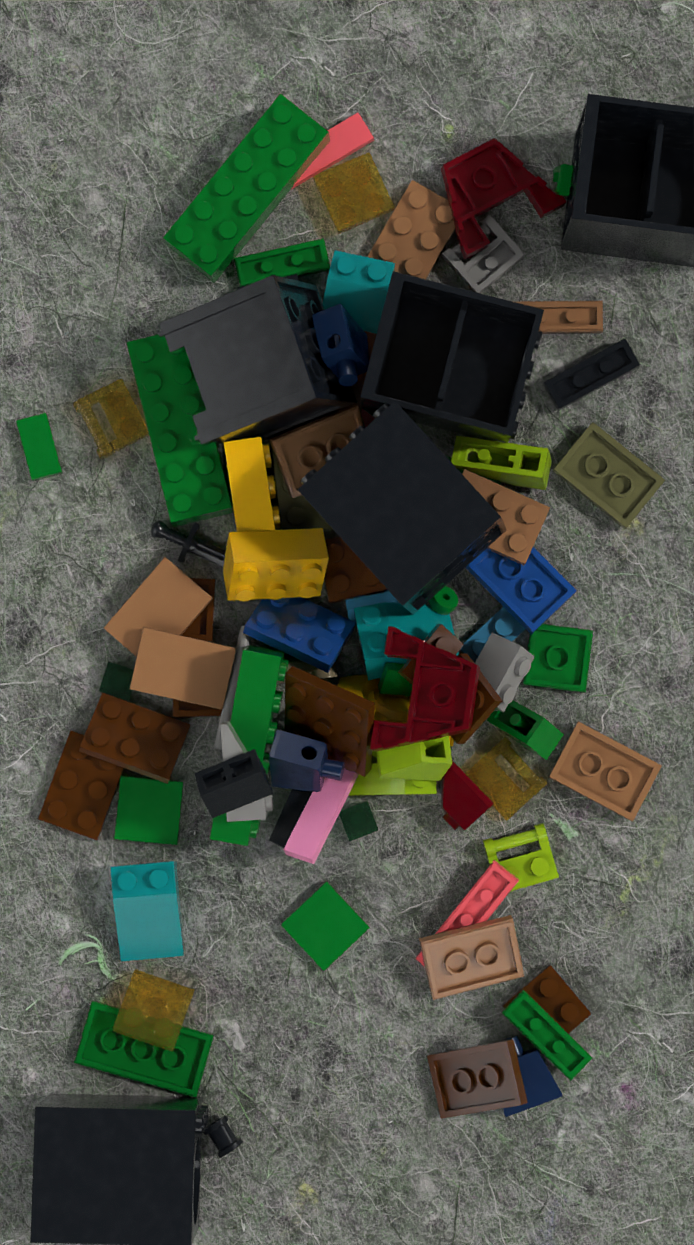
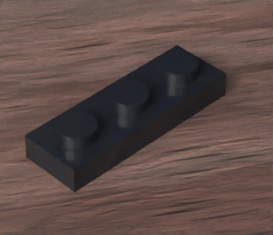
M623 339L545 381L543 385L555 407L560 411L639 368L640 363L627 340Z

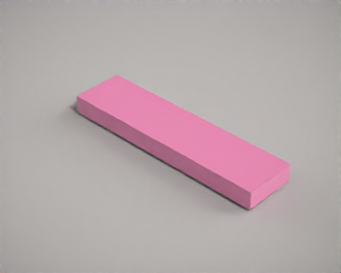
M344 768L341 781L325 778L322 790L312 792L283 849L285 855L312 864L315 863L359 774Z

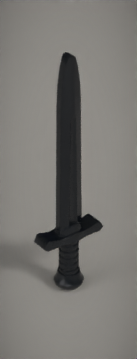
M160 520L152 525L151 535L154 538H165L183 547L178 558L179 563H184L187 552H190L218 565H224L226 550L197 538L195 534L200 529L197 522L193 524L187 536L167 527Z

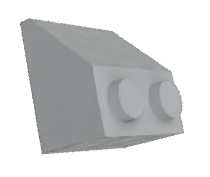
M492 632L475 664L480 667L482 674L503 700L494 711L504 712L508 704L514 699L516 690L523 677L529 672L534 656L522 646Z

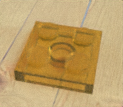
M370 152L313 176V180L338 235L394 211V204Z
M135 969L116 1018L113 1031L173 1052L195 990Z

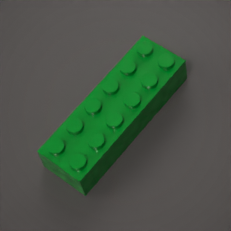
M280 94L165 234L163 239L166 245L215 283L292 189L301 175L330 142L329 132Z
M159 334L126 342L173 528L234 513L216 442L201 445L200 441H196L194 437L198 435L193 415L205 411L206 407L185 347L170 352L166 338L160 337Z
M247 645L242 653L230 723L247 752L253 749L256 750L268 775L270 770V753H267L268 744H273L278 722H272L273 714L279 713L283 698V691H278L279 681L284 682L289 660L283 659L284 652ZM224 813L213 818L210 839L248 846L251 838L256 839L261 820L227 822V816Z

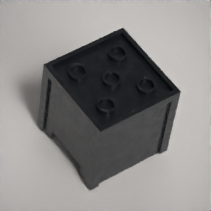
M271 275L159 323L162 330L158 332L159 336L166 338L170 352L185 347L206 407L205 411L193 415L198 435L194 437L196 441H200L201 445L261 437L263 441L357 403L352 386L341 385L338 377L322 360L312 315L325 309L316 285Z

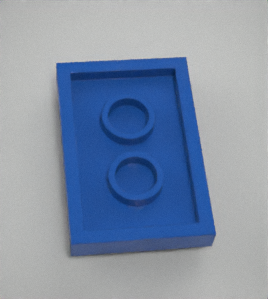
M534 547L524 566L486 549L466 567L480 584L531 635L577 591Z
M301 597L282 598L279 600L262 599L245 624L243 633L328 673L354 631L356 622Z

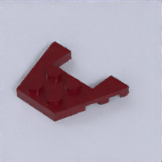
M495 138L443 164L441 168L464 259L482 251L490 244V241L475 219L479 215L523 192L540 218L551 214L566 204V200L561 195H556L552 192L542 178L539 176L535 177L523 166L524 163Z
M388 626L384 654L392 658L416 660L407 723L374 720L370 749L372 751H382L471 731L480 667L446 650L428 644L424 640L404 633L395 627Z

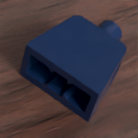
M340 303L313 314L312 318L322 360L338 377L341 385L351 386L358 381L357 375L367 372L369 365L367 334Z
M276 730L269 754L272 787L319 792L322 790L325 778L342 780L345 762L328 759L327 744L282 730Z
M518 1035L504 1039L514 1040L528 1103L520 1106L502 1108L505 1117L563 1096L536 1048L523 1051Z

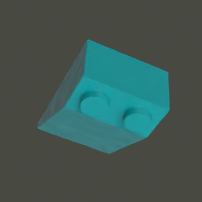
M334 250L322 302L324 309L341 303L363 331L377 334L393 271L395 272V263Z
M382 602L354 608L368 680L381 678L386 662L405 664L408 660L387 657L384 654L388 626L395 627L404 633L424 640L437 624H442L455 636L450 614H438L430 605H424L414 615L400 603Z
M170 861L110 867L121 961L184 956L177 862Z

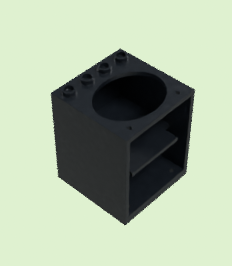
M588 94L575 133L571 164L573 165L570 194L567 196L561 250L694 267V107Z
M393 271L360 396L362 408L376 412L383 404L388 403L391 405L396 401L416 423L478 439L508 443L509 439L514 440L519 422L515 421L518 409L522 410L527 393L523 389L526 379L530 380L534 361H531L534 349L538 350L542 331H539L544 310Z
M394 401L391 405L388 403L383 404L373 414L375 419L366 428L364 425H361L349 436L351 441L343 449L337 447L331 451L324 459L326 464L318 471L313 469L301 479L300 483L302 486L297 490L398 602L414 615L504 534L507 529L501 516L398 403Z
M50 1094L36 1105L30 1243L192 1245L199 1228L202 1133L206 1125H208V1105H203V1097Z

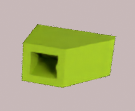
M449 736L376 751L379 778L440 781L452 765Z

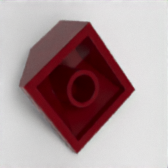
M452 760V765L442 777L441 808L445 811L442 818L454 830L460 827L465 831L494 803Z

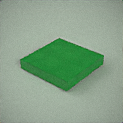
M542 624L532 635L529 633L527 651L534 656L529 672L524 676L523 685L586 693L593 630Z
M121 776L114 839L178 845L184 782L169 781L167 784L155 779Z
M325 882L281 924L323 971L370 928L328 882Z

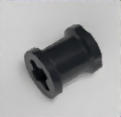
M226 1115L207 1126L203 1132L204 1135H209L218 1149L217 1155L219 1158L230 1153L243 1143L242 1139L237 1138L229 1127Z

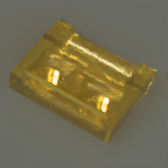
M122 378L73 403L76 412L81 413L98 447L96 452L100 459H105L117 451L149 436L148 429ZM97 403H100L117 439L108 442L91 408Z
M506 737L465 773L494 803L492 805L493 808L505 821L510 819L548 784L542 776L539 778L510 747L512 743ZM500 754L530 786L524 792L494 761Z

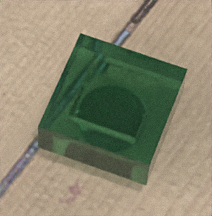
M108 662L99 692L130 701L133 692L130 689L134 670Z
M368 801L342 810L339 813L349 842L378 831Z

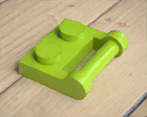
M544 823L534 825V829L493 840L488 838L483 840L489 865L495 860L519 879L511 891L559 878ZM538 841L540 850L503 861L498 860L497 852Z

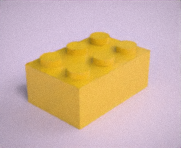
M261 437L224 442L236 531L280 529L278 506L272 507L271 499L276 498L273 475L267 476L266 468H271L269 444L262 445Z
M323 528L229 532L223 565L227 600H279L282 598L321 596L329 559Z

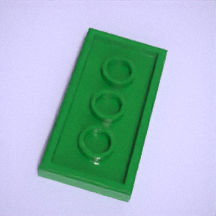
M92 1001L74 1063L197 1097L214 1035Z

